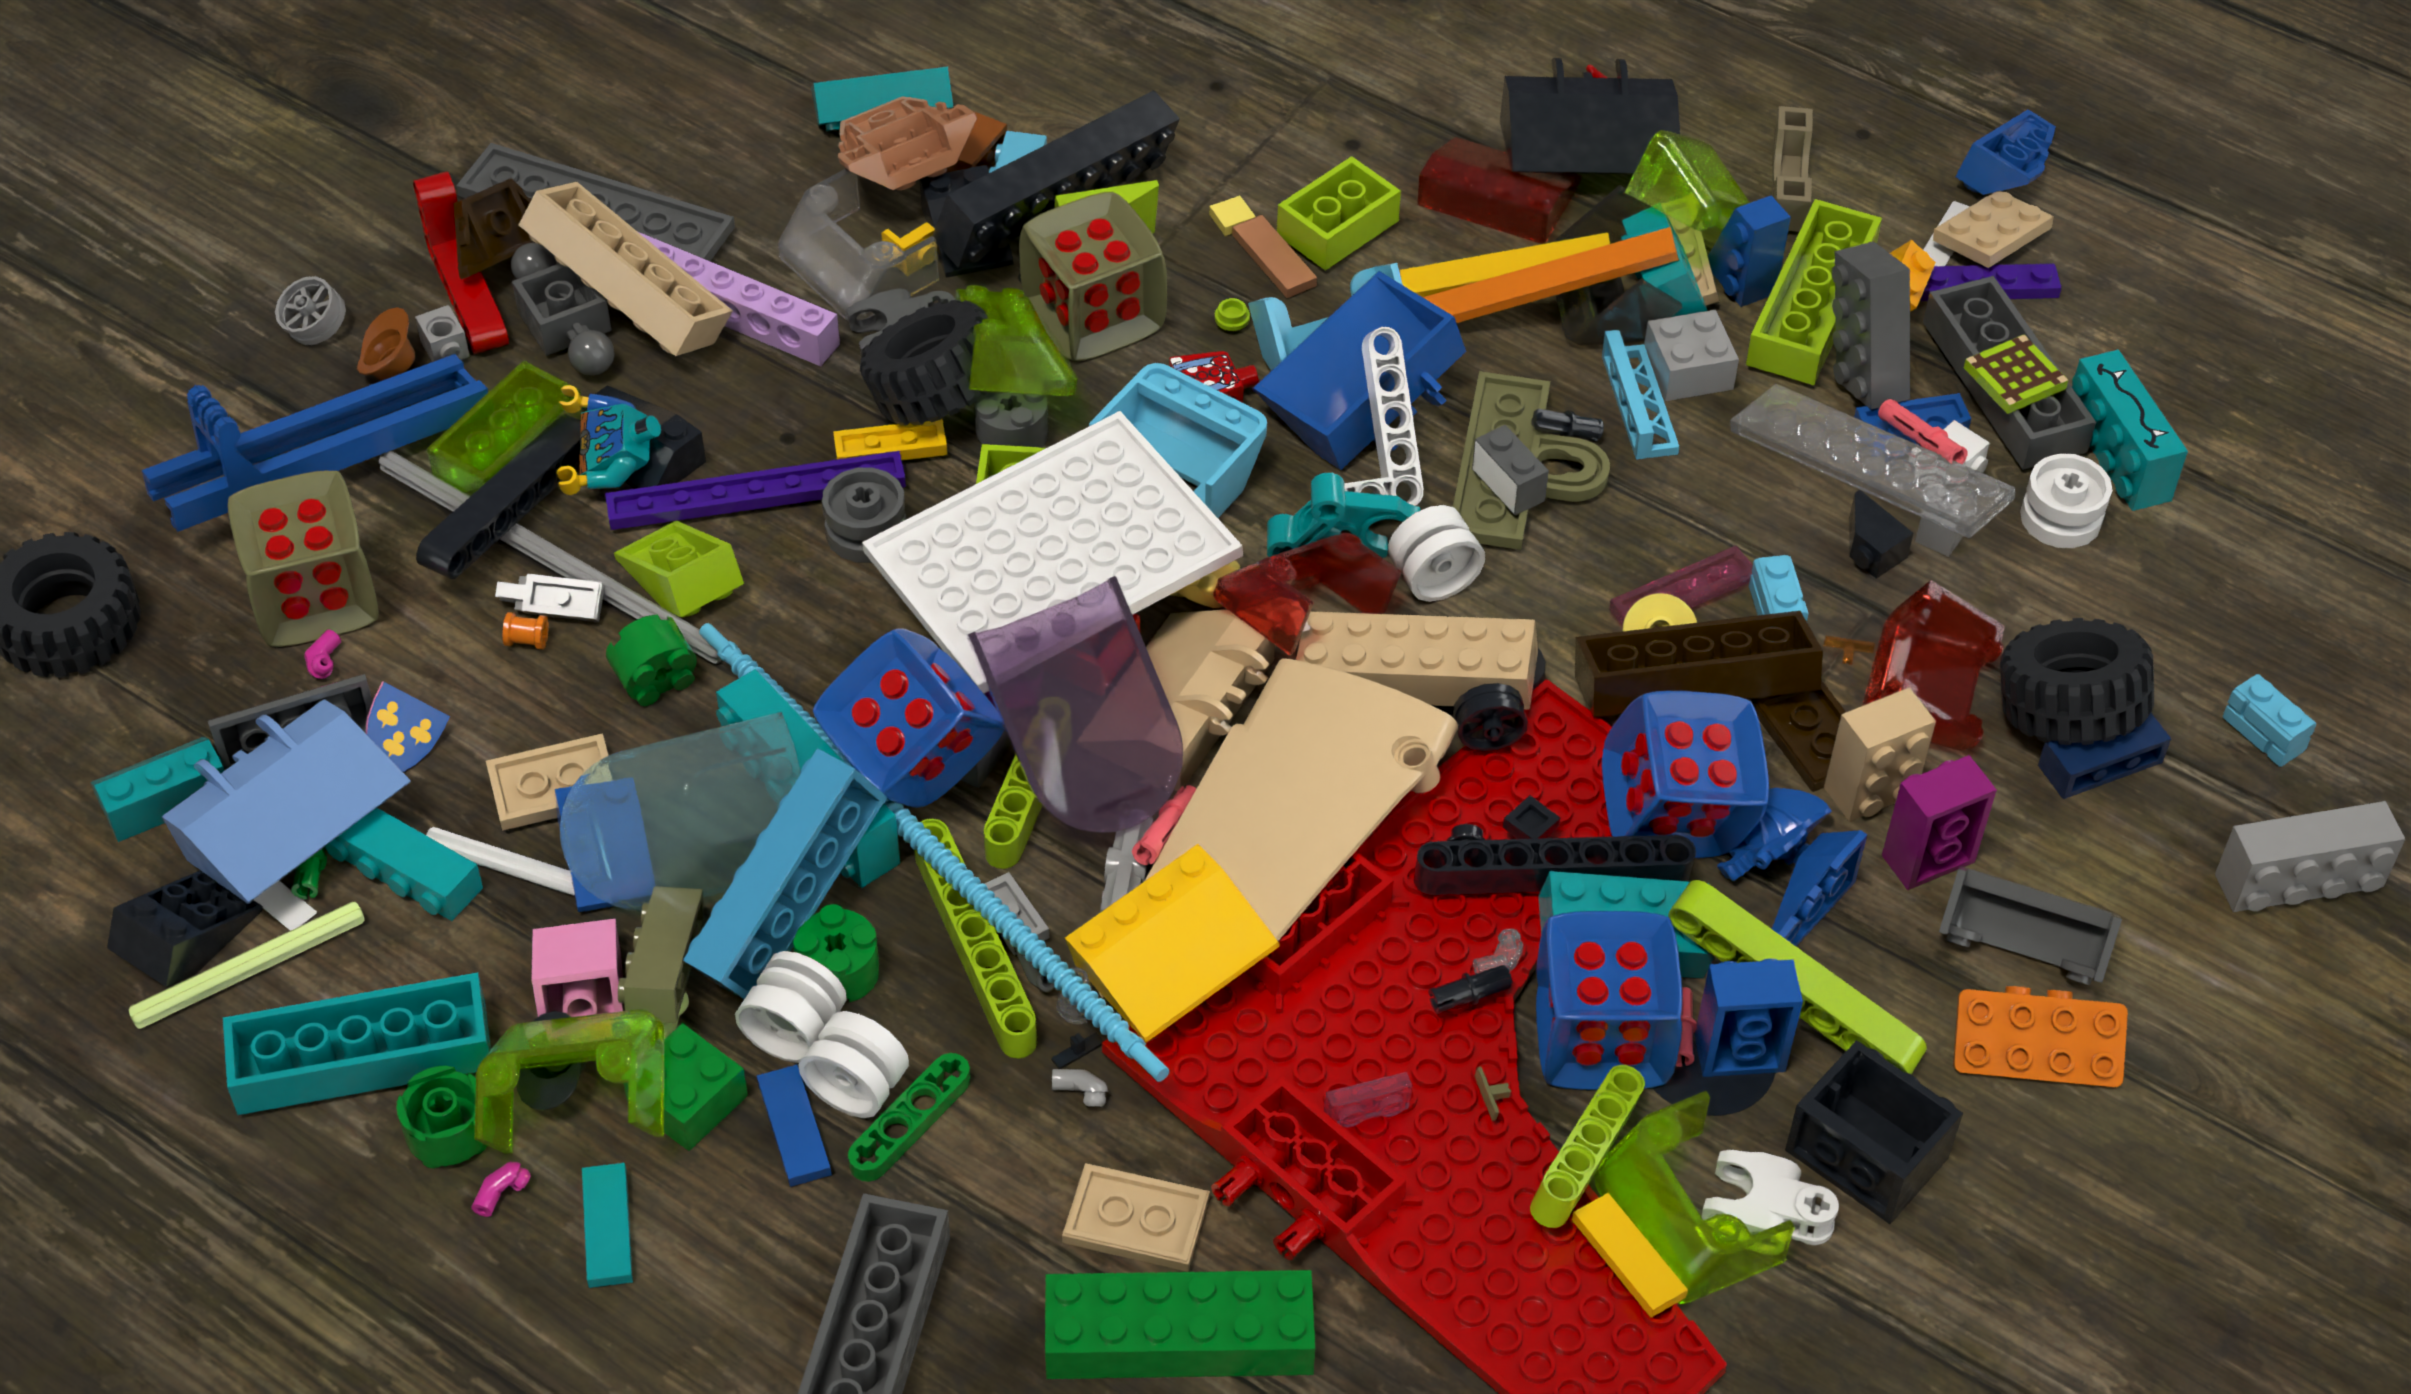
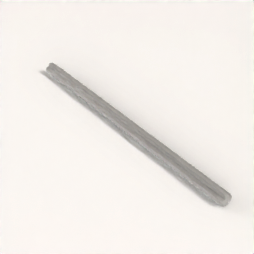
M393 451L386 452L384 456L379 458L378 462L382 471L451 511H455L470 497ZM516 523L500 538L502 541L566 578L602 582L605 585L603 600L636 619L649 615H658L661 620H667V616L673 618L694 653L713 664L721 662L717 655L718 652L699 634L700 629Z

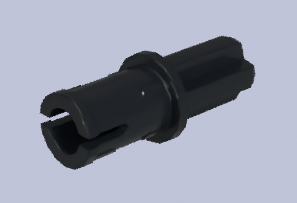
M1537 409L1534 411L1533 418L1531 419V425L1536 430L1560 434V436L1582 438L1593 442L1601 439L1604 430L1601 419L1575 415L1570 410L1560 413Z
M1500 965L1471 976L1466 972L1462 974V978L1430 988L1428 994L1430 997L1434 996V998H1430V1002L1436 1014H1441L1444 1011L1467 1003L1476 1005L1479 1003L1480 998L1509 989L1512 977L1505 965Z

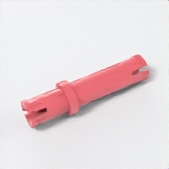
M1888 399L1880 406L1878 411L1879 418L1918 443L1921 450L1927 455L1937 456L1951 468H1958L1965 462L1968 456L1967 449L1948 438L1947 432L1942 428L1932 427L1895 400Z
M1187 785L1184 788L1182 786L1173 799L1166 801L1159 810V817L1132 849L1133 857L1138 863L1142 865L1150 863L1152 865L1157 860L1195 793V787Z

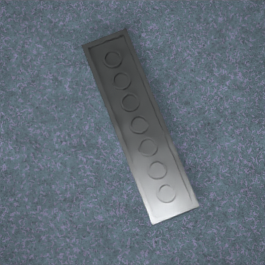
M494 143L489 144L456 185L458 196L467 198L512 178L523 189L525 195L532 199L538 190L578 182L637 232L708 261L712 260L735 228L733 216Z

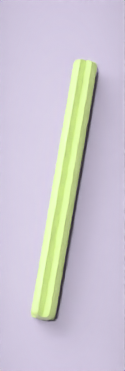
M350 902L130 1006L128 1009L130 1017L138 1029L146 1027L362 924L365 921L363 912L356 902Z

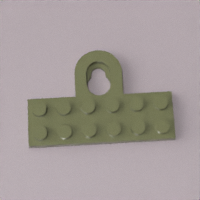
M1479 371L1453 508L1462 516L1469 527V531L1480 544L1521 550L1528 510L1514 515L1472 470L1475 439L1490 431L1506 425L1540 462L1546 459H1563L1579 462L1584 466L1580 472L1548 474L1546 498L1572 502L1585 501L1599 495L1608 483L1610 462L1606 453L1599 446L1580 438L1542 433V431L1536 430L1531 425L1534 411L1537 409L1546 410L1551 381Z

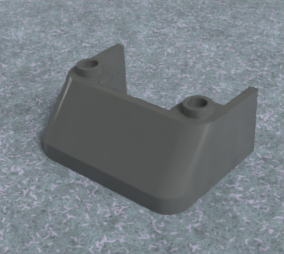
M1960 866L1939 932L1947 934V941L1970 947L1972 940L1981 941L2058 965L2068 970L2066 978L2090 985L2092 978L2094 981L2103 982L2122 918L2118 914Z

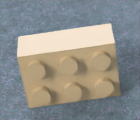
M1910 687L1841 715L1824 789L1849 822L1863 816H1873L1882 808L1895 804L1901 782L1910 775L1922 774L1936 721Z

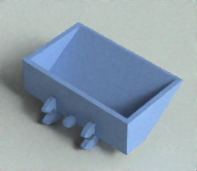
M325 699L283 729L268 715H261L256 719V724L269 734L265 739L266 741L249 754L242 750L238 751L232 756L236 763L221 774L208 761L200 759L194 764V768L208 781L203 783L204 786L162 816L186 860L248 904L411 782L343 710Z

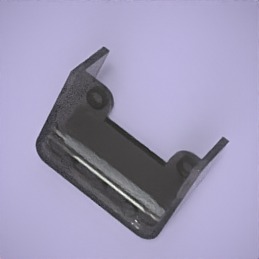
M1619 185L1554 242L1608 233L1610 244L1622 241L1621 236L1627 234L1622 220L1653 205ZM1621 277L1556 295L1564 335L1577 345L1603 344L1605 331L1612 330L1620 331L1623 343L1640 342L1645 339L1648 321L1672 317L1682 309L1681 302L1643 279L1639 280L1626 292H1624Z

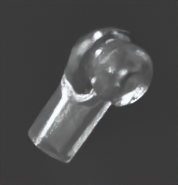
M1515 929L1501 931L1498 935L1500 943L1497 945L1494 954L1473 960L1475 974L1500 965H1505L1509 972L1517 966L1523 953L1524 944L1520 941V933Z

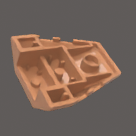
M899 97L841 121L840 138L842 142H839L841 153H838L839 162L850 172L889 189H908L916 184V180L925 176L936 177L942 175L947 171V167L957 163L977 120L975 112L959 104L955 105L952 109H947L945 102L935 103L936 107H932L924 99Z

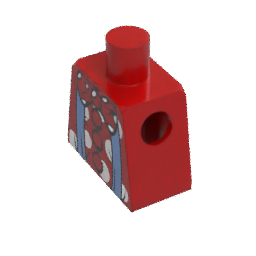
M1224 351L1169 358L1170 367L1242 403L1244 389L1254 387L1259 383L1254 365L1236 369L1229 354Z

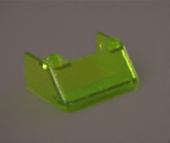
M637 1009L512 1025L503 1033L485 1056L476 1072L474 1140L504 1154L512 1153L514 1088L519 1080L520 1069L595 1060L597 1070L604 1079L612 1083L628 1082V1123L654 1137H664V1026L662 1021L647 1010Z
M1707 1091L1646 1115L1605 1156L1595 1173L1594 1180L1599 1194L1603 1196L1609 1193L1688 1289L1686 1298L1679 1301L1678 1304L1690 1303L1784 1263L1795 1227L1791 1220H1788L1755 1235H1751L1746 1225L1733 1215L1719 1214L1703 1220L1662 1155L1676 1149L1681 1142L1703 1133L1710 1101Z

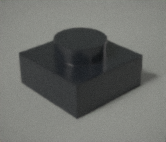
M1529 795L1504 817L1503 828L1517 839L1547 838L1559 828L1561 818Z

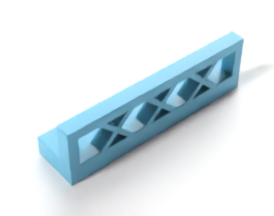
M1619 330L1605 331L1602 359L1635 458L1644 459L1678 455L1679 444L1645 345L1624 346ZM1630 358L1639 359L1640 364L1636 369L1632 368ZM1637 382L1648 387V391L1644 395L1640 393ZM1646 408L1657 413L1653 421L1649 420ZM1654 433L1665 438L1667 443L1652 445Z

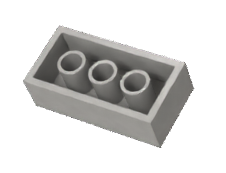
M2386 801L2233 826L2215 875L2233 912L2244 910L2259 911L2268 906L2286 903L2295 905L2305 900L2322 897L2336 898L2342 894L2357 891L2372 892L2384 887L2404 844L2405 837Z

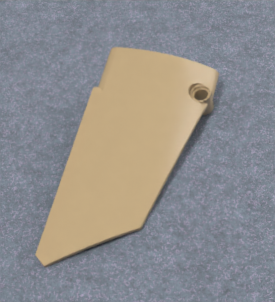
M1281 659L1244 724L1237 723L1230 729L1145 881L1196 844H1199L1223 868L1277 941H1279L1327 883L1409 791L1424 793L1436 787L1440 780L1437 763L1444 757L1458 730L1456 720L1449 714L1419 699L1377 682L1312 663L1293 659Z

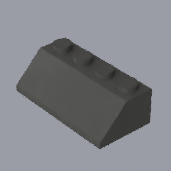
M365 674L208 720L224 771L236 763L232 756L238 751L242 750L249 754L266 741L265 739L269 734L256 724V719L261 715H268L283 729L325 699L343 710L366 732L367 716L373 700Z

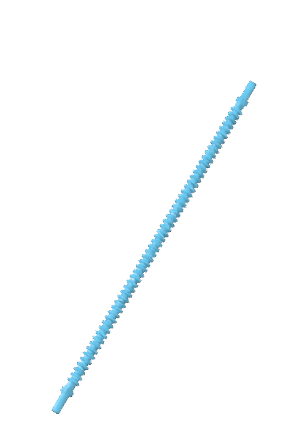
M706 623L700 628L699 634L718 652L719 658L731 666L733 674L738 675V678L756 669L846 764L853 767L829 739L821 726L816 723L815 718L810 717L807 711H803V707L797 704L795 699L790 698L789 693L784 692V689L775 680L771 679L770 675L765 673L763 668L758 667L757 662L753 661L749 655H743L734 642L728 641L710 623ZM886 798L884 804L896 815L898 835L903 836L904 841L910 843L912 849L917 850L919 856L924 857L925 861L931 864L934 870H938L939 875L945 877L946 882L952 884L954 890L960 891L961 897L967 898L968 904L974 905V909L977 912H981L982 917L988 919L989 924L995 926L997 932L1003 933L1004 939L1010 940L1011 946L1017 947L1020 954H1025V959L1032 962L1033 967L1039 969L1042 976H1047L1048 982L1054 983L1056 990L1062 991L1063 997L1069 998L1072 1005H1077V1010L1084 1013L1087 1020H1092L1094 1027H1100L1101 1034L1107 1035L1109 1042H1117L1128 1058H1134L1157 1082L1163 1081L1169 1074V1068L1145 1046L1146 1043L1141 1037L1129 1031L1128 1022L1121 1021L1120 1014L1114 1013L1111 1006H1106V1001L1098 998V993L1091 991L1089 984H1083L1082 977L1076 976L1073 969H1068V964L1063 961L1061 962L1060 956L1054 954L1052 948L1046 947V943L1043 940H1039L1036 933H1031V928L1024 926L1023 920L1017 919V915L1010 911L1007 905L1002 904V900L995 897L994 892L988 890L987 885L981 883V880L974 876L973 872L968 870L964 863H959L958 857L952 856L951 850L945 849L944 843L938 842V838L931 835L929 829H924L923 823L918 822L916 816L911 815L910 811L904 808L902 804L895 803Z

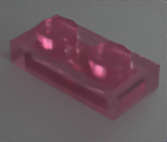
M1407 1072L1329 1091L1326 1092L1323 1111L1343 1127H1352L1358 1125L1363 1120L1378 1116H1395L1403 1110L1409 1109L1413 1085Z

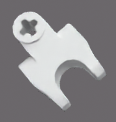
M1720 1151L1715 1174L1721 1180L1740 1187L1747 1196L1737 1200L1721 1197L1706 1198L1701 1222L1707 1227L1730 1237L1740 1244L1762 1250H1775L1779 1248L1783 1236L1808 1245L1823 1244L1831 1238L1834 1232V1219L1838 1214L1839 1202L1832 1191L1823 1186L1799 1181L1801 1169L1791 1160L1764 1152ZM1730 1165H1737L1739 1167H1742L1743 1169L1735 1168ZM1816 1197L1822 1199L1821 1206L1815 1204ZM1716 1214L1725 1216V1217H1727V1218H1722V1217H1720V1216H1718V1215H1716ZM1808 1225L1815 1226L1813 1233L1807 1232Z

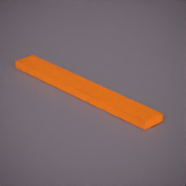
M1671 227L1423 298L1454 316L1456 323L1678 261L1679 258Z

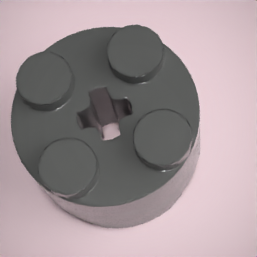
M1001 374L998 382L991 385V390L985 395L979 396L974 403L976 437L982 444L1042 448L1047 442L1048 403L1045 388L1041 383Z

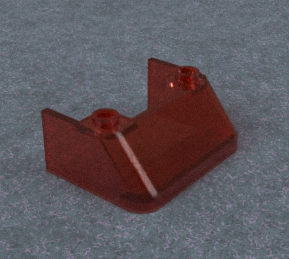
M1341 533L1340 535H1334L1264 558L1221 576L1216 583L1213 597L1218 603L1285 653L1292 655L1295 653L1314 604L1313 601L1300 593L1299 590L1323 583L1362 613L1385 614L1401 571L1362 544L1360 538L1356 535Z

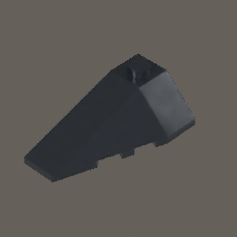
M608 385L596 393L632 403L636 410L647 416H654L661 426L660 435L650 439L649 461L646 465L633 472L626 480V483L632 488L637 489L678 483L706 463L702 432L678 414ZM582 407V412L587 411V408Z

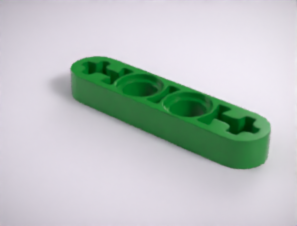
M947 1053L938 1057L851 1145L848 1151V1162L851 1174L856 1179L870 1182L882 1177L967 1090L971 1079L970 1066L963 1056L957 1053ZM956 1070L959 1072V1077H955V1076H953V1075H950V1076L944 1081V1072H945V1071H946L947 1073H949V1074L954 1073ZM922 1095L930 1096L936 1101L931 1108L926 1110L915 1108L912 1102ZM892 1124H902L908 1129L906 1134L900 1138H890L884 1133L885 1129ZM875 1154L876 1162L872 1163L867 1160L863 1164L860 1163V1157L863 1156L869 1159Z

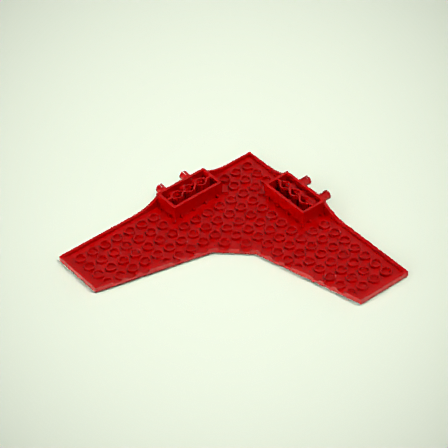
M1546 679L1537 688L1533 689L1530 709H1524L1528 725L1527 731L1521 739L1508 747L1492 751H1479L1470 749L1467 746L1462 747L1438 767L1440 780L1436 787L1424 793L1409 791L1280 938L1278 941L1280 946L1146 1043L1145 1046L1169 1068V1074L1163 1081L1157 1082L1134 1058H1128L1117 1042L1112 1043L1108 1039L1103 1041L1102 1053L1234 1165L1229 1172L1211 1185L1212 1192L1219 1201L1226 1196L1222 1201L1223 1205L1231 1206L1238 1197L1255 1184L1296 1219L1286 1230L1273 1239L1274 1246L1281 1255L1284 1251L1288 1250L1284 1258L1290 1261L1293 1260L1299 1252L1317 1237L1499 1394H1704L1725 1373L1727 1363L1694 1320H1689L1678 1307V1303L1650 1318L1572 1221L1573 1212L1599 1198L1590 1185L1587 1186L1567 1221L1560 1227L1549 1228L1543 1226L1533 1218L1530 1212L1531 1202L1543 1177L1559 1153L1558 1149L1551 1142L1550 1134L1541 1122L1537 1123L1528 1112V1105L1520 1096L1517 1074L1514 1001L1537 968L1541 938L1540 892L1431 895L1421 892L1414 883L1419 848L1428 842L1447 841L1451 837L1452 828L1457 825L1472 824L1480 827L1483 830V838L1485 840L1517 839L1503 828L1504 817L1529 795L1561 818L1559 828L1547 838L1612 837L1602 777L1604 742L1612 726L1600 717H1593L1589 709ZM1500 965H1505L1508 968L1512 977L1509 989L1480 998L1479 1003L1476 1005L1471 1003L1463 1004L1441 1014H1436L1430 1002V998H1434V996L1430 997L1428 994L1430 988L1462 978V974L1466 972L1471 976ZM1129 1025V1031H1132L1138 1037H1140L1137 1034V1032ZM1477 1067H1482L1489 1086L1508 1083V1088L1511 1090L1509 1098L1495 1100L1499 1114L1494 1121L1490 1117L1474 1076Z

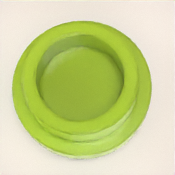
M1225 299L1215 311V322L1224 330L1237 331L1243 329L1250 321V312L1245 303L1239 299Z

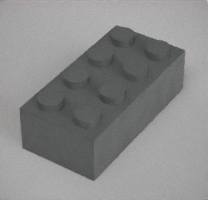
M1874 241L1835 251V266L1832 268V278L1835 283V299L1832 302V308L1836 317V331L1833 333V343L1836 348V363L1833 367L1835 379L1871 410L1880 408L1882 403L1888 399L1897 402L1909 400L1910 269Z

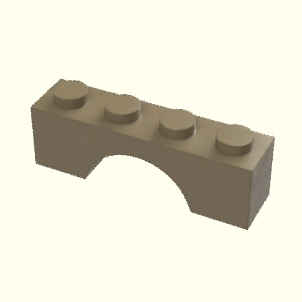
M1779 106L1773 135L1772 196L1791 217L1788 231L1800 232L1811 207L1812 178H1808L1813 109Z

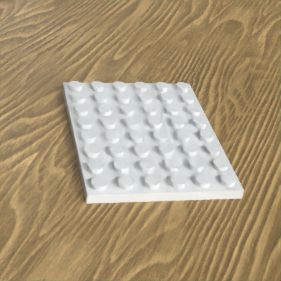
M1121 411L862 542L864 553L942 650L966 672L983 693L1243 556L1242 544Z

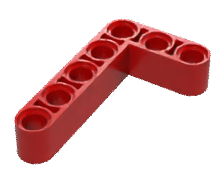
M445 171L413 180L429 254L473 353L478 354L509 345V338L503 319L481 271L464 279H461L459 276L453 204L458 202L449 172Z

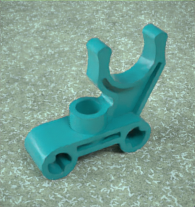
M1322 473L1315 476L1311 481V500L1294 516L1278 514L1268 520L1267 556L1270 560L1279 564L1292 563L1315 543L1330 547L1338 539L1342 530H1349L1351 532V540L1356 548L1368 551L1378 558H1384L1388 555V538L1373 533L1368 527L1376 521L1384 519H1395L1404 522L1416 512L1421 511V508L1409 504L1398 496L1345 491V482L1341 476L1334 473Z

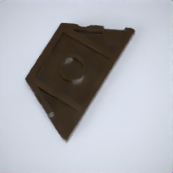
M512 178L453 203L458 271L461 279L512 257L516 250L524 244L535 243L530 239L529 234L519 226L532 199L525 195L523 189Z

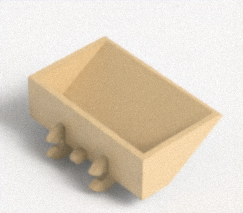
M1244 609L1171 613L1075 743L1085 750L1178 791L1187 784L1218 738L1229 733L1232 728L1229 723L1255 686L1267 681L1268 677L1265 675V672L1274 661L1276 623Z

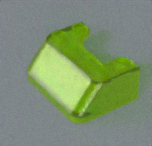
M978 285L967 286V289H956L955 300H960L961 302L966 300L978 305L985 311L988 317L983 319L982 323L974 325L973 329L975 340L969 383L970 390L1070 396L1076 393L1078 377L1067 355L1031 300L1023 295L1024 292L1022 290L1004 288L1002 292H994Z

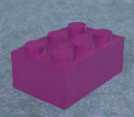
M1970 755L1955 761H1945L1937 768L1921 775H1910L1900 784L1881 856L1907 890L1956 871L1960 866L1966 867L1976 861L1997 789Z

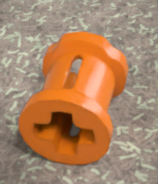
M507 612L502 632L504 646L511 647L513 643L535 645L536 649L544 650L549 631L548 617L540 615L538 619L516 617L515 613Z

